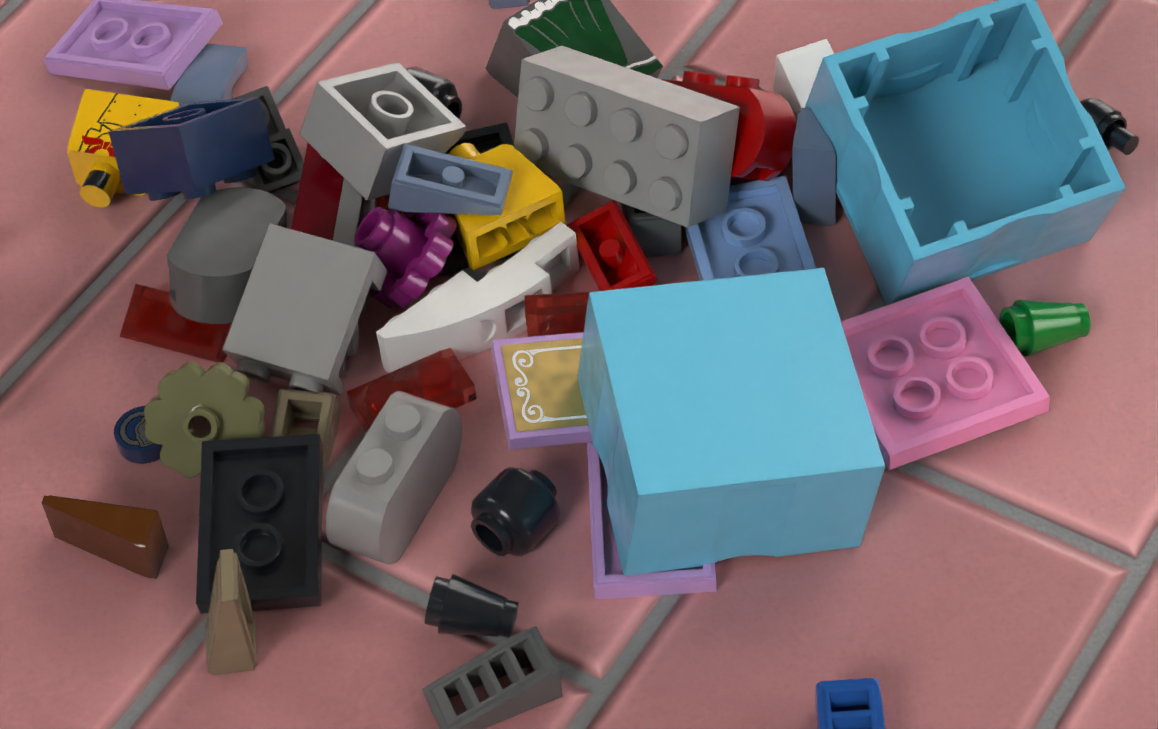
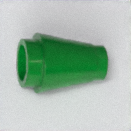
M1019 299L1012 306L1004 307L999 317L1000 324L1024 357L1079 337H1086L1090 331V315L1083 303L1073 304L1069 302Z

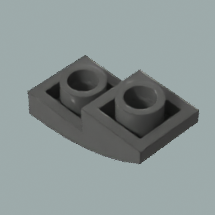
M265 86L232 99L259 97L275 160L255 167L256 176L250 178L255 189L272 193L299 183L304 161L290 128H285L269 87Z

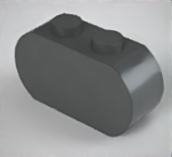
M244 187L220 189L210 195L201 197L167 253V264L170 273L169 299L173 309L183 317L196 322L207 324L232 323L269 224L287 228L285 204L271 193Z

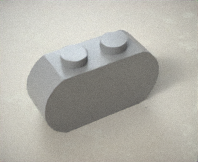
M402 391L390 395L334 483L326 513V534L333 546L388 565L400 560L454 471L462 439V420L460 413L456 409Z

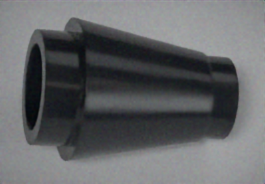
M452 574L450 579L436 576L426 609L425 624L438 627V634L502 636L510 638L519 602L508 600L507 597L455 574Z

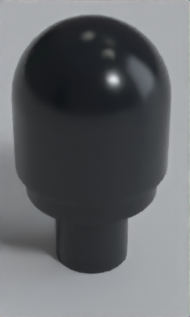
M1088 98L1080 101L1085 110L1091 115L1107 150L1114 147L1123 154L1129 155L1136 149L1139 137L1126 129L1127 121L1121 112L1100 99Z

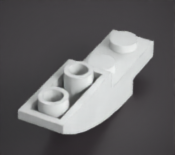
M560 222L543 235L533 238L524 249L502 265L493 267L478 282L462 270L444 284L434 287L426 297L402 314L391 318L383 328L376 332L383 369L392 375L449 364L490 349L492 347V340L511 339L554 312L552 290L580 270L576 233Z

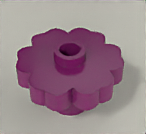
M376 207L364 217L356 231L354 242L364 250L375 252L387 269L381 290L377 291L369 288L371 297L388 308H392L396 304L406 307L412 300L418 298L424 292L429 278L436 276L441 271L446 258L453 248V241L450 237L457 227V221L454 219L453 214L408 212L403 216L396 210L390 209L386 211L382 207Z

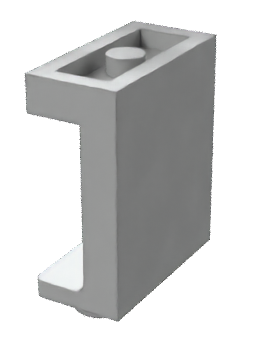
M269 224L222 350L238 365L236 371L244 374L247 378L268 383L270 377L274 376L290 381L288 386L293 390L319 393L326 391L341 395L345 384L339 378V371L369 288L377 291L381 290L387 269L375 252Z

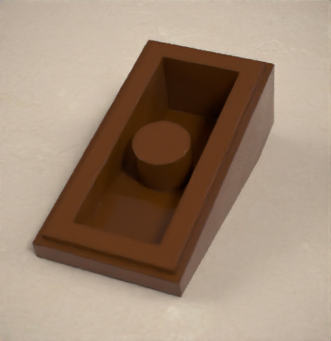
M44 495L41 503L55 538L141 576L157 578L169 547L158 511Z

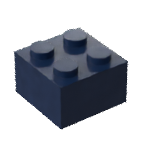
M259 97L186 103L109 131L125 194L148 193L150 201L170 198L183 192L185 199L207 196L217 191L215 183L224 180V183H235L256 176L255 167L275 160Z

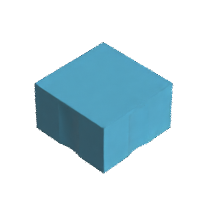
M998 0L958 13L946 22L918 32L897 33L823 57L805 108H811L835 148L836 193L886 305L965 277H969L971 281L1089 241L1126 189L1091 115L1079 102L1071 87L1064 58L1036 0Z
M824 268L589 292L577 377L593 446L599 454L606 473L608 484L607 506L624 576L700 567L739 556L763 555L781 557L860 547L885 464Z

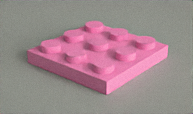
M969 277L841 321L883 461L888 470L1049 412V394Z

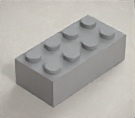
M559 46L523 58L521 61L514 148L544 174L689 228L727 210L740 107L574 49Z

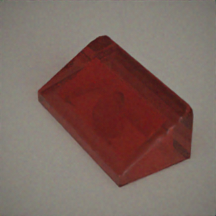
M135 284L120 337L215 363H223L228 355L222 349L232 323L207 324L187 319L173 309L170 304L169 292Z

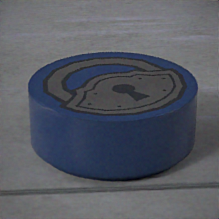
M145 406L136 407L124 413L114 427V437L120 454L126 460L139 464L159 460L160 451L163 446L155 444L146 438L145 425L147 421L144 416Z

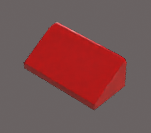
M615 200L566 224L567 227L576 233V246L599 291L653 286L658 281Z

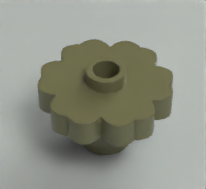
M190 361L183 364L178 370L168 372L159 381V395L154 396L144 409V416L147 421L145 425L146 438L155 444L163 445L160 451L161 462L166 467L176 469L179 474L190 479L201 473L202 441L263 437L265 433L263 420L265 407L259 399L247 396L250 387L249 379L244 374L233 371L231 367L222 362L213 364L205 371L202 366Z

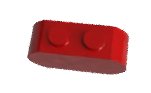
M684 71L682 81L661 79L740 107L731 177L770 181L785 169L792 157L796 119L790 104L781 94L758 90L759 79L727 75L726 85H716V75Z

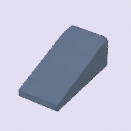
M404 144L392 180L388 208L418 213L501 215L513 170Z

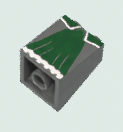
M537 0L504 20L485 69L495 80L518 98L522 59L559 46H565L658 78L663 65L610 0Z

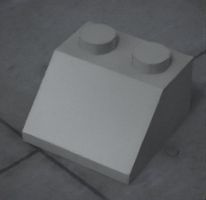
M398 62L318 81L300 135L366 200H371L390 194L392 180L404 144L446 153L464 135L467 126Z

